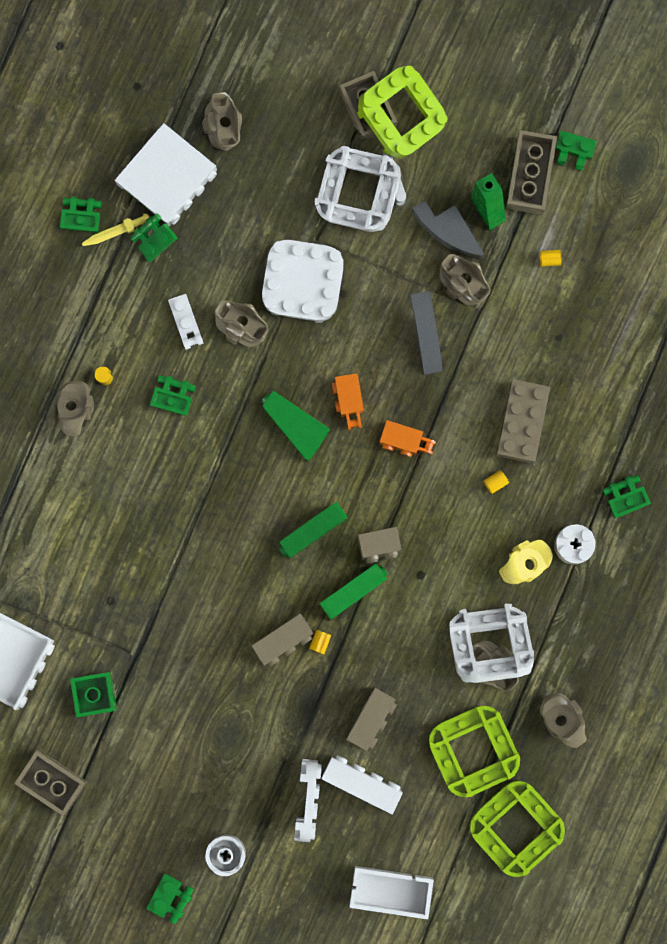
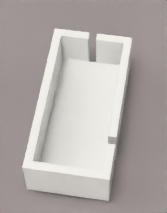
M339 755L336 758L331 757L322 775V780L393 814L403 794L399 785L391 781L387 784L382 781L383 778L373 772L369 775L364 772L365 768L357 764L350 766L347 764V759Z
M355 866L353 886H356V888L352 887L349 906L350 908L428 919L434 879L415 875L413 879L412 875L407 873Z

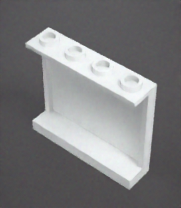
M163 123L115 179L117 186L122 190L125 189L154 214L158 213L162 218L161 220L170 226L171 224H176L180 219V213L183 210L186 211L193 202L191 200L204 191V185L216 177L217 168L216 165Z
M0 613V701L13 707L14 710H19L20 707L23 708L28 700L26 695L36 685L37 680H35L38 672L41 673L46 665L44 660L47 655L50 656L55 645H53L54 640Z

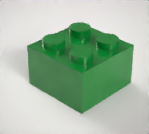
M111 672L70 679L76 718L117 711Z

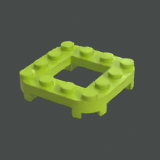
M412 66L397 68L358 98L359 111L357 114L360 119L364 118L384 146L385 149L382 151L387 156L391 155L400 159L408 156L438 134L447 122V116L443 107L421 75ZM402 88H405L425 119L401 136L380 105Z
M475 707L438 724L429 734V747L447 787L457 796L472 797L483 790L511 779L519 769V753L513 744L502 716L492 707ZM484 726L499 761L464 777L449 741Z
M519 780L506 784L472 816L469 824L471 835L504 873L513 877L529 874L530 870L562 843L565 834L562 819L530 784ZM519 801L544 830L515 856L490 827Z

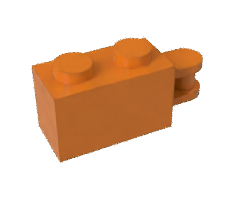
M358 374L335 377L332 389L333 394L338 396V401H335L336 412H340L341 417L346 416L348 430H351L352 427L362 428L360 414L364 413ZM356 415L357 419L350 420L349 416Z
M387 420L379 444L383 445L382 448L385 450L393 451L396 449L401 451L400 454L411 457L412 455L416 456L417 451L432 455L433 451L431 450L436 441L422 437L423 431ZM420 441L426 442L424 448L419 447Z

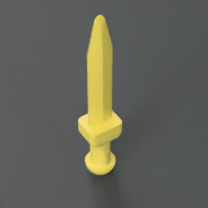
M144 213L143 216L134 220L127 218L123 220L124 223L91 236L82 243V246L98 244L127 231L128 234L132 233L135 227L146 223L150 216Z

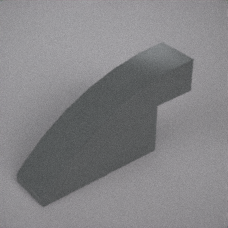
M426 201L412 208V214L419 224L438 242L459 254L479 260L483 258L484 253L456 206L449 208L436 217Z
M430 291L411 294L410 300L414 315L413 324L423 373L428 375L443 372Z

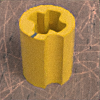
M560 249L540 251V266L561 265Z
M99 367L95 371V378L101 385H109L112 382L113 377L107 367Z
M501 470L483 480L485 486L492 494L509 484Z
M316 630L309 649L325 654L331 635Z

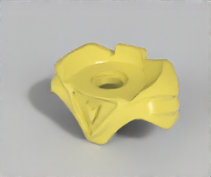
M526 540L513 548V552L509 554V561L499 570V573L504 582L509 584L530 582L550 566L553 558L552 551L542 540H536L531 543ZM527 559L531 560L534 564L532 570L527 569L525 566Z

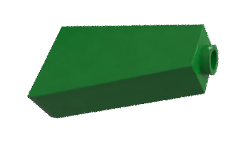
M491 173L475 182L470 198L489 231L506 222L502 189Z
M272 391L271 394L267 393L262 400L263 410L309 463L329 434L330 428L275 391Z
M336 501L279 542L281 545L279 550L284 557L289 556L291 559L346 522L348 517Z
M377 564L373 565L321 602V608L329 619L333 620L387 580L385 576L388 573L382 565L379 567Z

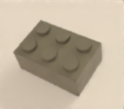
M375 71L339 85L340 95L362 142L376 137L365 119H360L357 114L359 111L358 98L379 82ZM386 100L380 106L396 128L397 120L388 100Z
M397 527L359 534L357 538L361 559L366 561L367 564L378 562V559L381 557H385V560L397 558V555L402 550Z
M300 613L252 645V648L263 665L271 667L280 661L278 657L284 653L288 656L296 651L295 646L299 643L305 645L311 641V635L314 633Z
M374 688L346 740L365 751L369 748L373 749L378 740L375 738L377 732H382L387 724V721H385L387 714L392 715L397 706L394 703L396 699Z
M36 750L14 784L62 816H65L88 781L41 750Z

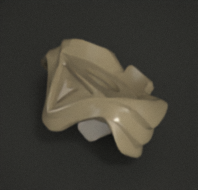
M214 93L205 109V118L202 122L203 132L208 134L213 147L227 151L236 146L240 141L242 115L227 93ZM224 117L228 118L231 124L229 127H223L220 124V120Z
M449 254L442 261L439 277L440 281L447 288L446 294L453 300L458 298L462 303L469 306L479 304L487 298L491 289L483 276L479 263L465 260L454 254ZM468 274L471 277V282L467 283L461 275Z
M223 300L219 302L215 309L216 326L221 332L226 334L225 338L227 341L234 345L239 342L247 347L256 346L264 341L269 330L268 325L251 304ZM239 317H245L248 320L247 325L243 326L242 324L237 322V319Z
M78 380L70 381L64 385L57 403L59 427L67 436H79L83 421L90 420L91 414L94 411L93 397L89 395L88 385ZM74 402L77 406L74 410H67L66 405Z
M482 641L472 646L476 662L511 657V652L505 646L499 648L491 641ZM519 677L481 683L494 686L502 691H512L519 682Z
M562 693L547 695L541 704L540 713L544 718L549 733L561 740L565 745L578 748L587 740L581 707L575 700L570 701ZM559 716L566 717V724L563 726L557 725L556 718Z

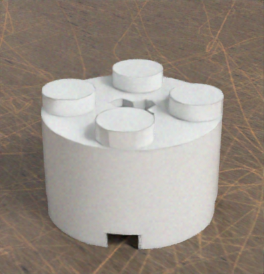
M582 525L567 526L556 536L554 550L558 557L567 564L582 563L588 560L595 550L593 533ZM574 540L579 544V547L573 549V545H570Z
M224 834L211 841L207 847L205 858L209 868L215 874L230 876L239 871L243 866L246 851L241 840L233 835ZM225 850L231 855L227 860H224V856L221 855Z

